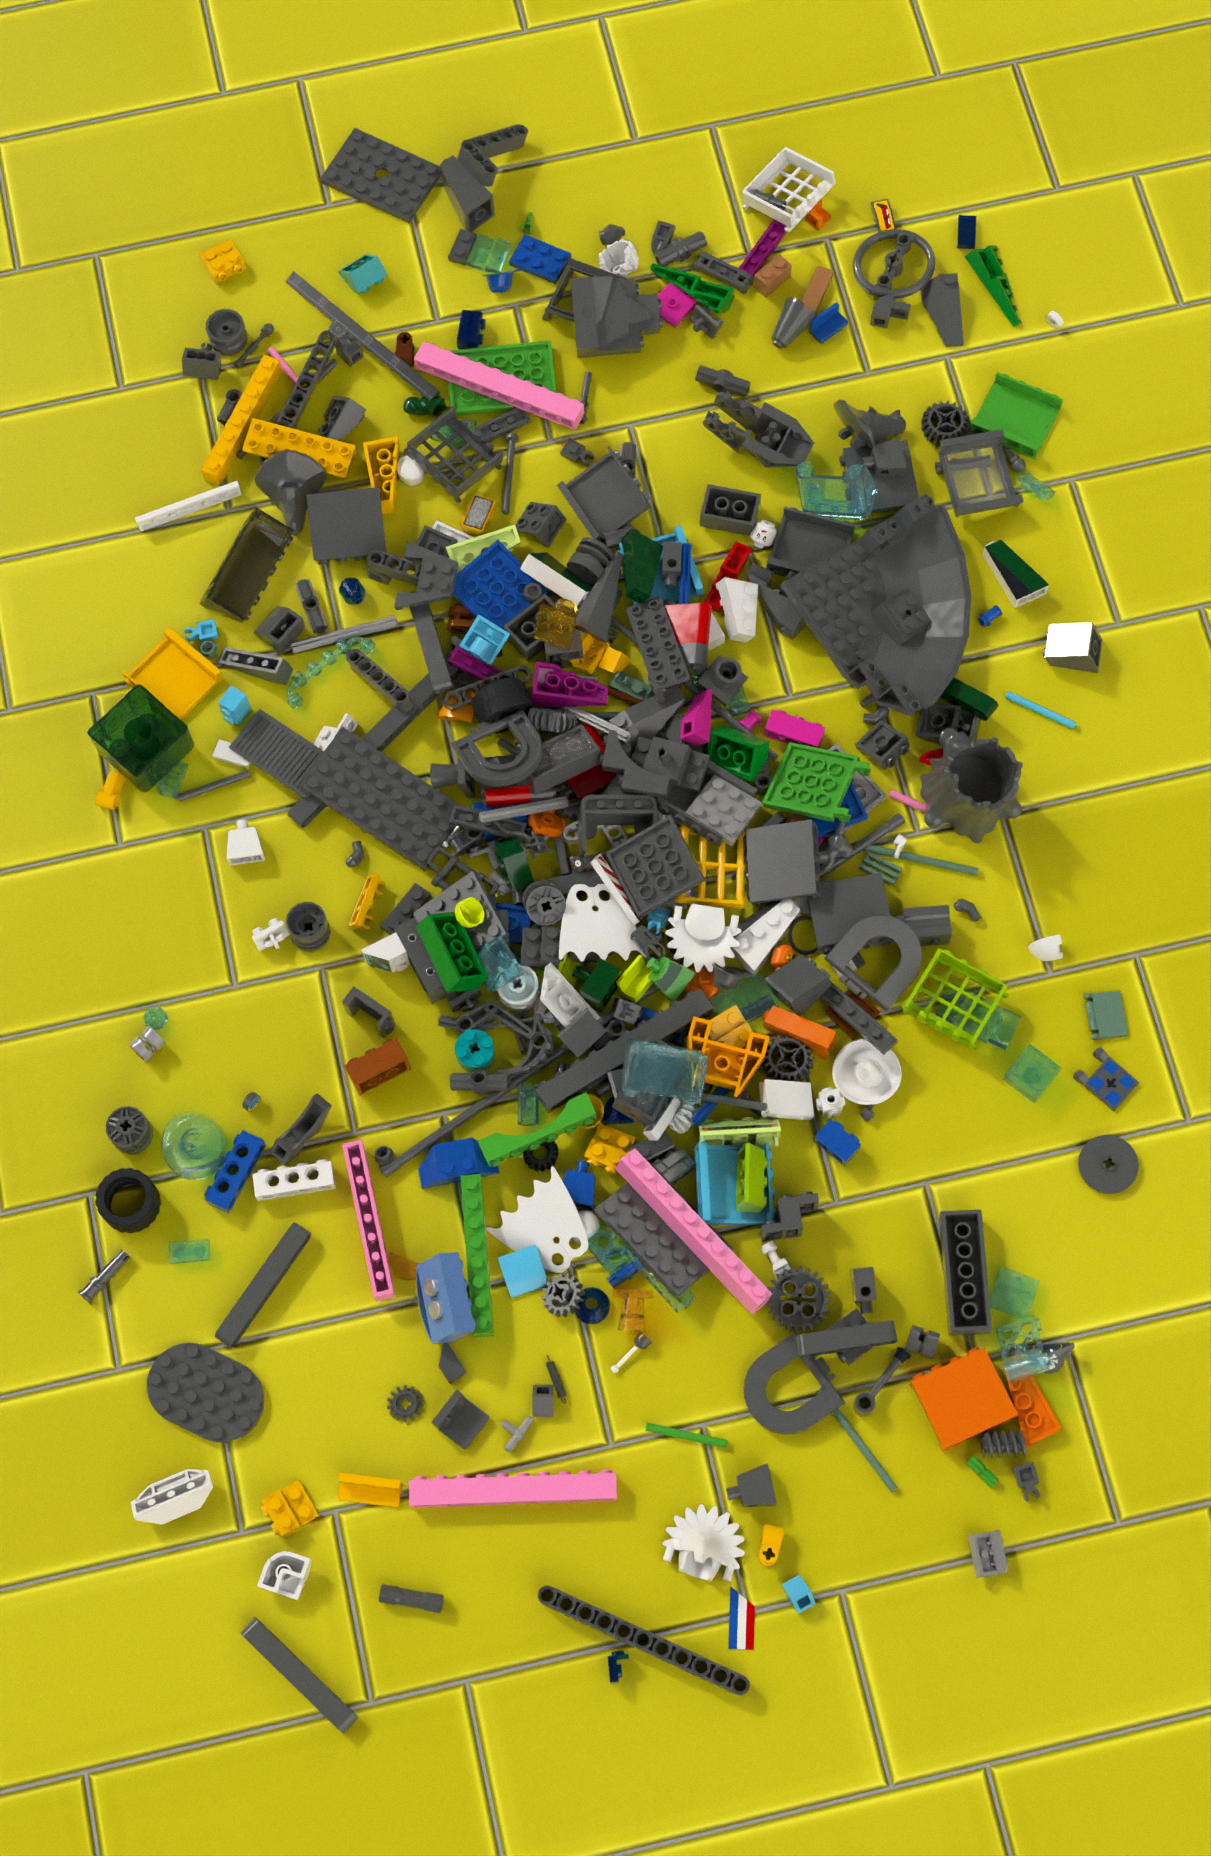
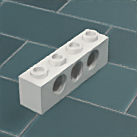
M326 1159L318 1160L315 1164L309 1165L308 1163H299L296 1167L291 1168L280 1166L277 1167V1170L272 1171L261 1169L257 1173L252 1174L257 1201L336 1189L334 1167L332 1162ZM311 1173H319L315 1180L309 1179ZM294 1175L299 1176V1179H298L297 1182H295V1183H290V1182H289V1180H290V1178H291L292 1176H294ZM273 1179H279V1183L276 1186H270V1182Z

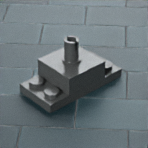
M653 736L652 740L642 737L638 738L631 760L648 772L670 777V785L699 792L711 757L707 754L692 751L689 745Z

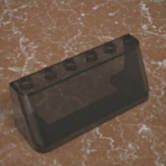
M256 507L245 520L199 604L242 623L244 620L247 622L252 614L250 609L252 606H256L261 598L258 596L260 591H264L269 583L266 580L269 575L272 577L277 569L275 566L276 562H280L285 555L283 551L285 546L288 547L293 540L291 535L294 530Z

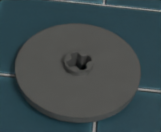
M1102 1135L1091 1139L1084 1145L1079 1155L1078 1168L1082 1179L1089 1187L1100 1193L1115 1194L1124 1191L1134 1182L1138 1173L1139 1163L1137 1155L1129 1143L1116 1136ZM1107 1160H1110V1164L1113 1166L1107 1169L1106 1164H1103V1162L1106 1163Z

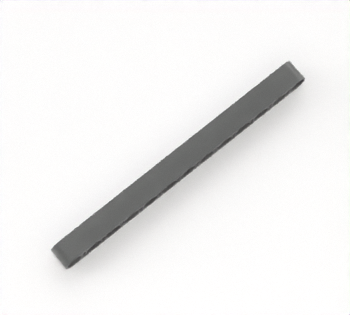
M453 651L449 652L445 656L446 662H448ZM447 663L453 682L457 678V674L463 671ZM429 673L409 691L413 701V708L408 712H401L393 707L362 740L382 752L441 694L435 693ZM311 795L307 799L302 797L289 810L288 817L301 828H304L326 805Z

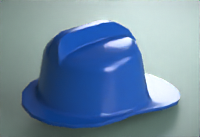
M522 269L482 276L487 277L491 292L503 293L510 289L513 273Z

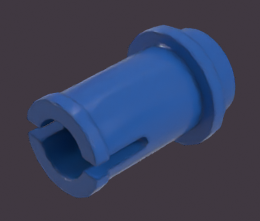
M995 605L986 613H981L978 621L983 627L990 626L993 620L1002 615V611Z

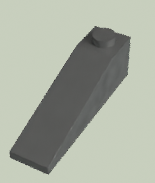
M224 647L217 662L219 665L284 685L287 684L293 668L282 657Z

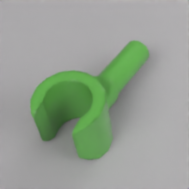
M531 212L528 213L527 221L522 224L523 233L526 228H530V234L533 232L531 224L533 213Z

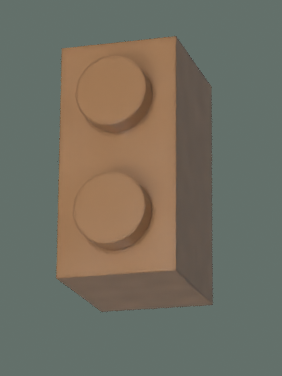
M779 254L754 275V288L764 297H767L791 277L792 265Z

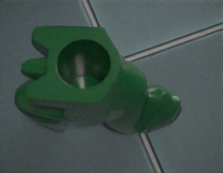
M438 391L430 401L424 396L421 399L417 397L407 398L403 404V410L410 415L419 412L423 415L438 417L447 406L443 404L445 399L441 398Z

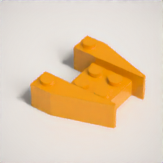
M693 1016L687 1038L690 1091L694 1092L696 1082L700 1081L734 1090L733 1098H739L762 1064L770 1037L750 1032L746 1049L708 1040L712 1021Z

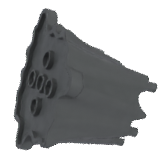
M944 728L938 736L939 743L943 749V756L941 758H932L930 760L931 771L920 776L922 782L920 795L927 806L924 821L931 828H937L944 823H950L954 826L957 834L968 836L973 842L980 843L986 833L994 830L999 818L1014 819L1021 814L1022 806L1017 800V792L1023 764L1016 760L1014 753L1009 747H1001L996 737L971 740L962 731L957 732L953 728Z

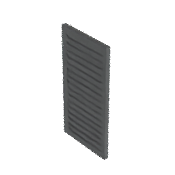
M261 709L258 710L229 746L232 751L304 799H307L310 794L299 788V785L324 752Z

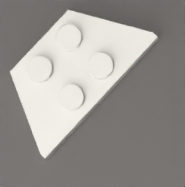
M552 963L545 966L540 1000L565 1028L585 1009L596 1020L600 1019L598 1014Z

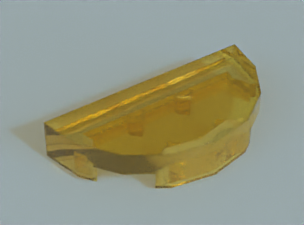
M390 1252L388 1260L394 1275L408 1281L416 1279V1266L418 1263Z

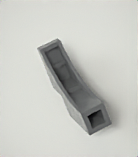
M609 730L608 735L604 736L603 746L606 747L605 753H601L600 764L603 771L624 774L620 775L618 786H621L622 793L650 795L654 798L661 797L667 800L670 777L648 772L636 765L623 751L618 740L617 731Z

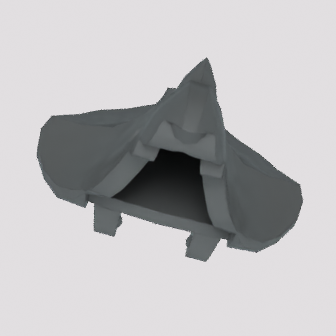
M838 400L834 403V410L846 427L839 431L838 436L845 440L853 435L855 438L850 441V446L854 449L864 444L872 448L874 445L883 443L889 435L897 436L898 433L902 434L906 429V421L901 417L900 410H896L890 415H883L871 406H869V410L866 412L865 410H857L845 400Z
M294 450L277 452L264 461L255 473V482L260 490L271 498L282 512L288 531L292 535L297 536L303 530L305 523V513L308 509L306 494H315L320 491L326 480L325 467L312 457Z

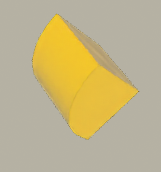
M608 647L598 667L616 674L626 668L631 658L620 651Z

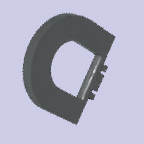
M523 710L501 720L496 717L493 720L494 722L480 723L477 725L478 730L472 727L470 728L471 734L451 743L454 752L469 775L476 781L489 786H508L526 779L537 769L543 754L539 734ZM508 727L521 746L519 756L512 762L503 765L489 763L482 756L474 742Z
M872 915L852 925L824 959L843 974L839 978L841 983L848 979L845 986L855 995L862 991L859 996L860 999L868 996L887 1011L916 978L921 966L922 950L918 937L905 922L889 915ZM877 936H886L893 939L899 946L900 961L892 973L875 990L849 968L847 964L868 940Z
M796 1332L758 1357L749 1368L744 1382L745 1402L752 1417L767 1430L785 1435L797 1434L808 1430L845 1404L830 1382L836 1376L833 1373L826 1376L831 1369L822 1357L815 1360L817 1356L805 1357L802 1360L824 1391L792 1411H781L770 1404L766 1397V1385L769 1379L799 1358L795 1338L798 1336Z

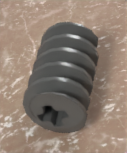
M1012 1430L1008 1432L1007 1436L1004 1431H1001L999 1437L996 1431L992 1432L991 1437L988 1432H984L981 1438L982 1457L985 1458L986 1452H989L991 1458H993L994 1452H997L999 1458L1002 1457L1003 1452L1006 1453L1007 1457H1010L1011 1451L1014 1452L1015 1457H1018L1019 1451H1022L1025 1457V1439L1021 1430L1016 1432V1436Z

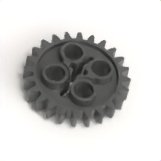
M791 1266L790 1273L783 1269L784 1275L782 1276L777 1273L778 1280H770L774 1286L767 1287L772 1293L770 1302L765 1304L772 1307L768 1314H775L772 1320L777 1321L779 1319L778 1326L781 1327L786 1324V1330L788 1331L791 1326H793L794 1332H797L799 1327L802 1332H805L806 1326L812 1330V1323L820 1325L818 1318L825 1319L823 1311H829L825 1304L831 1303L830 1300H826V1296L831 1295V1293L824 1291L828 1284L822 1285L821 1283L824 1278L816 1279L818 1272L810 1274V1268L803 1272L802 1266H799L798 1271ZM788 1282H791L794 1286L790 1294L784 1291V1286ZM811 1284L814 1291L811 1295L807 1296L804 1288L806 1285ZM799 1294L803 1298H814L816 1302L799 1301L797 1305L796 1301L781 1300L780 1297H797ZM785 1303H790L792 1306V1311L789 1314H785L782 1310ZM809 1304L812 1307V1313L805 1316L802 1310L805 1305Z

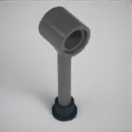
M897 1347L898 1351L893 1356V1361L870 1391L857 1395L853 1408L859 1416H868L872 1413L875 1407L876 1395L901 1363L903 1364L907 1358H911V1355L906 1350ZM859 1401H868L870 1407L867 1409L861 1408Z

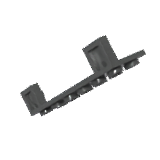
M657 597L627 607L626 612L647 668L658 703L665 701L663 693H666L665 688L689 681L690 677L662 599Z

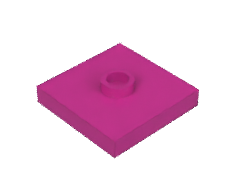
M671 283L657 296L658 299H661L662 303L659 317L663 316V321L673 328H676L693 310L694 306L697 305L696 300Z

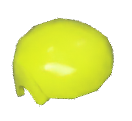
M473 897L460 901L455 907L456 920L463 927L472 928L484 921L485 913L483 906Z

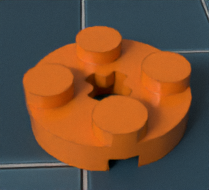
M555 810L530 814L528 816V822L536 835H549L555 839L559 838L564 831L566 822L561 815L558 817L554 814Z

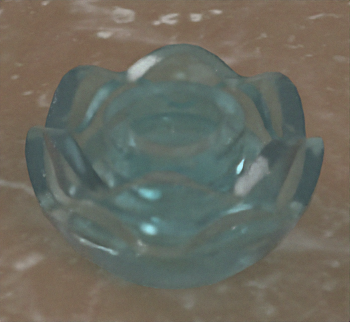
M152 1007L145 1012L143 1021L146 1027L149 1025L154 1030H160L168 1021V1016L162 1008Z

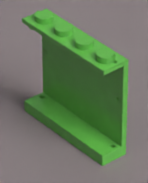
M997 372L994 384L976 418L974 417L971 421L969 432L979 434L1003 429L1004 438L1001 446H1006L1010 450L1035 460L1061 409L1063 399L1057 395L1044 392L1040 388L1027 385L1023 381L1010 378L1006 374Z

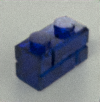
M462 310L457 336V347L459 350L479 348V345H483L484 335L481 333L482 330L486 329V319H483L481 311Z

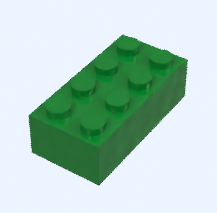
M454 912L428 914L416 926L447 993L476 990L488 978L465 927L461 926L456 920Z

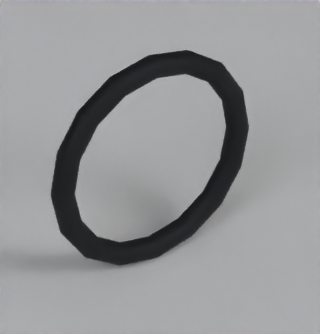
M799 916L793 920L789 927V943L797 953L810 955L818 950L817 945L810 951H803L795 946L792 939V931L797 922L804 919L812 921L811 916Z

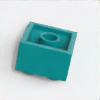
M365 254L338 271L349 287L357 293L368 291L370 289L369 286L382 282L384 280L383 277L388 275L378 256Z

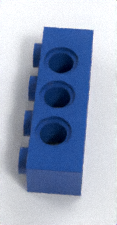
M244 1130L235 1137L234 1147L231 1152L228 1151L225 1155L223 1167L217 1170L213 1185L209 1186L205 1192V1201L209 1205L228 1214L266 1146L263 1139ZM242 1150H248V1154L245 1157H239V1153ZM234 1167H238V1168H239V1170H238V1172H237L236 1174H234V1175H230V1174H229V1172H230V1170H231L232 1168H234ZM229 1185V1189L226 1192H220L221 1186Z

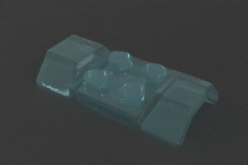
M948 988L943 999L951 1003L957 992ZM964 989V991L970 993L971 995L975 997L977 996L976 994ZM961 994L955 1006L968 1012L973 1000ZM982 997L980 998V1000H982V1001H984V1002H986V1003H988L989 1005L992 1006V1004H993L992 1002H990V1001H988V1000H986V999H984V998H982ZM941 1003L935 1015L942 1018L948 1007ZM977 1003L971 1015L983 1021L989 1009ZM998 1005L978 1040L1005 1051L1022 1016ZM952 1009L946 1021L959 1027L965 1016ZM968 1018L962 1030L974 1036L980 1024Z

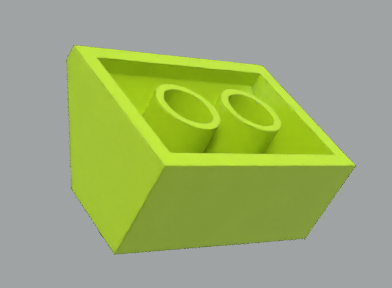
M745 1143L737 1153L736 1211L760 1213L767 1203V1197L764 1195V1188L767 1186V1176H764V1169L767 1168V1157H765V1150L750 1143Z

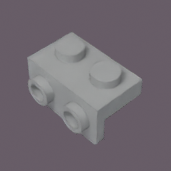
M1000 1530L968 1535L976 1578L996 1576L1008 1572V1562L1005 1557Z

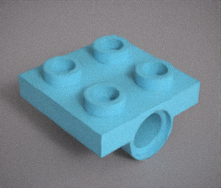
M478 614L459 647L491 666L509 638L510 633Z

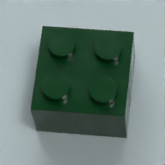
M517 837L495 844L497 851L494 852L495 857L500 865V872L507 887L511 886L513 892L526 888L534 882L525 851Z

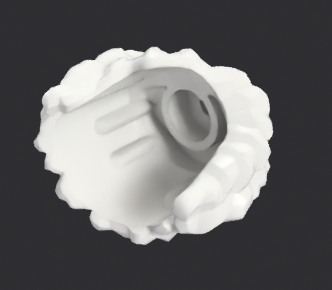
M624 239L607 245V249H603V252H600L598 257L600 269L625 278L629 276L630 272H635L639 264V258L633 243Z

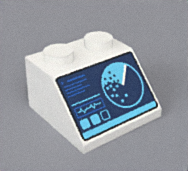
M397 933L362 949L365 962L371 967L393 973L395 971H403L410 964L407 952Z

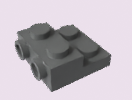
M880 720L855 746L856 749L870 757L873 764L885 770L887 767H893L900 755L908 753L910 744L907 736Z
M561 927L523 928L520 965L545 967L552 963L559 969L560 961H564V957L562 960L559 959Z
M856 1308L826 1330L869 1323ZM874 1347L843 1351L836 1354L842 1363L846 1362L850 1366Z

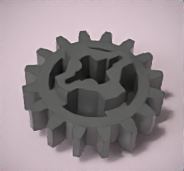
M559 1273V1278L552 1276L553 1281L551 1283L546 1282L548 1288L542 1289L546 1293V1295L541 1297L545 1301L543 1306L547 1308L549 1313L560 1317V1315L567 1317V1312L573 1315V1309H580L578 1303L584 1301L580 1297L585 1294L581 1289L583 1284L569 1273L566 1275Z

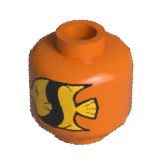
M778 945V947L772 950L770 966L775 971L796 958V952L791 946Z

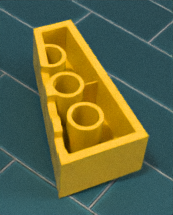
M398 436L363 443L371 488L379 487L381 490L382 515L395 512L398 481L397 463L400 457Z

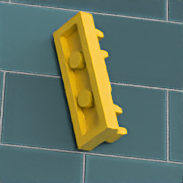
M374 873L367 876L348 925L349 928L353 930L357 928L368 930L370 928L365 925L364 920L372 921L373 917L366 915V912L374 904V895L381 896L383 894L378 891V885L380 887L386 886L385 882L379 881L380 875Z

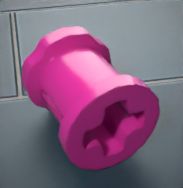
M750 710L748 715L738 722L751 732L752 728L762 722V718L757 712Z

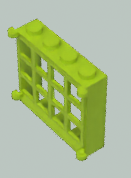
M939 948L936 954L933 953L931 962L907 1002L903 1003L901 1008L903 1012L971 1050L972 1048L977 1049L979 1045L975 1043L1002 997L1007 998L1009 995L1006 993L1008 986L1001 979H994L988 976L986 971L980 968L976 969L970 966L971 964L964 959L959 960L950 951ZM937 961L950 968L944 979L931 972ZM953 971L966 977L960 988L948 982ZM928 976L941 983L935 994L922 987ZM970 979L982 985L976 997L964 991ZM945 985L957 992L951 1003L939 997ZM986 988L998 994L992 1006L980 1000ZM919 991L932 998L926 1009L913 1003ZM961 994L973 1000L968 1012L955 1006ZM935 1001L948 1007L942 1018L930 1012ZM977 1003L989 1009L983 1021L971 1015ZM952 1009L965 1016L959 1027L946 1021ZM968 1018L980 1024L974 1036L962 1030Z

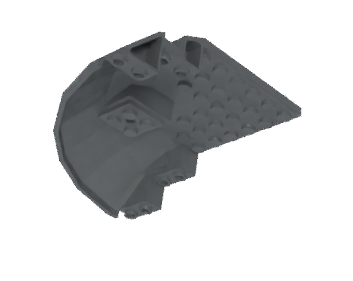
M927 494L905 505L894 516L869 529L857 541L796 574L780 585L841 675L858 689L866 684L875 697L873 701L881 706L909 716L922 708L927 709L936 703L958 672L969 637L971 591L966 559L948 511L943 504L936 508L934 500Z

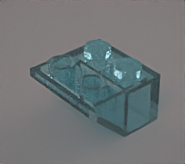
M502 935L486 943L478 954L488 975V978L483 983L489 993L524 975Z

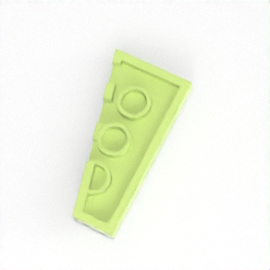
M512 525L447 546L446 551L450 559L458 562V573L497 540L508 550L520 544L521 541L516 526Z

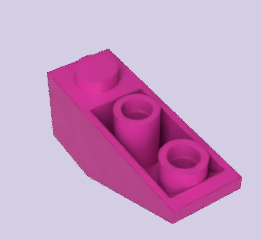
M711 689L695 695L681 721L680 739L694 746L710 742Z

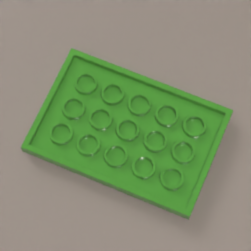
M551 340L451 350L453 354L465 356L474 362H481L487 367L499 369L502 373L512 374L518 379L530 381L536 386L546 387L549 391L556 393ZM448 381L450 406L456 407L455 416L516 409L514 406Z

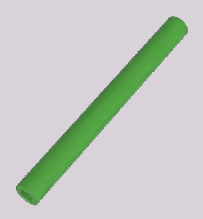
M647 1423L646 1431L722 1448L727 1446L728 1440L651 1423Z

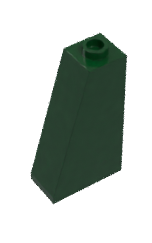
M633 529L623 539L626 597L637 603H642L651 596L663 545Z

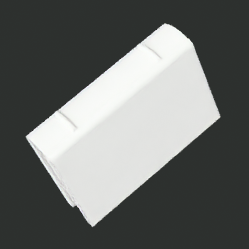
M771 1079L759 1082L760 1102L767 1103V1110H761L762 1117L811 1120L814 1117L811 1083Z

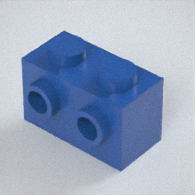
M831 1119L817 1133L814 1139L815 1143L844 1167L861 1146L860 1140L851 1133L849 1135L844 1131L842 1124L838 1121L833 1122Z

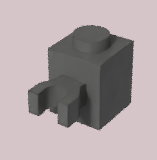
M350 333L340 338L335 344L337 355L350 367L364 357L362 347Z
M615 997L609 1015L635 1025L636 1021H639L642 1011L640 1010L641 1006Z

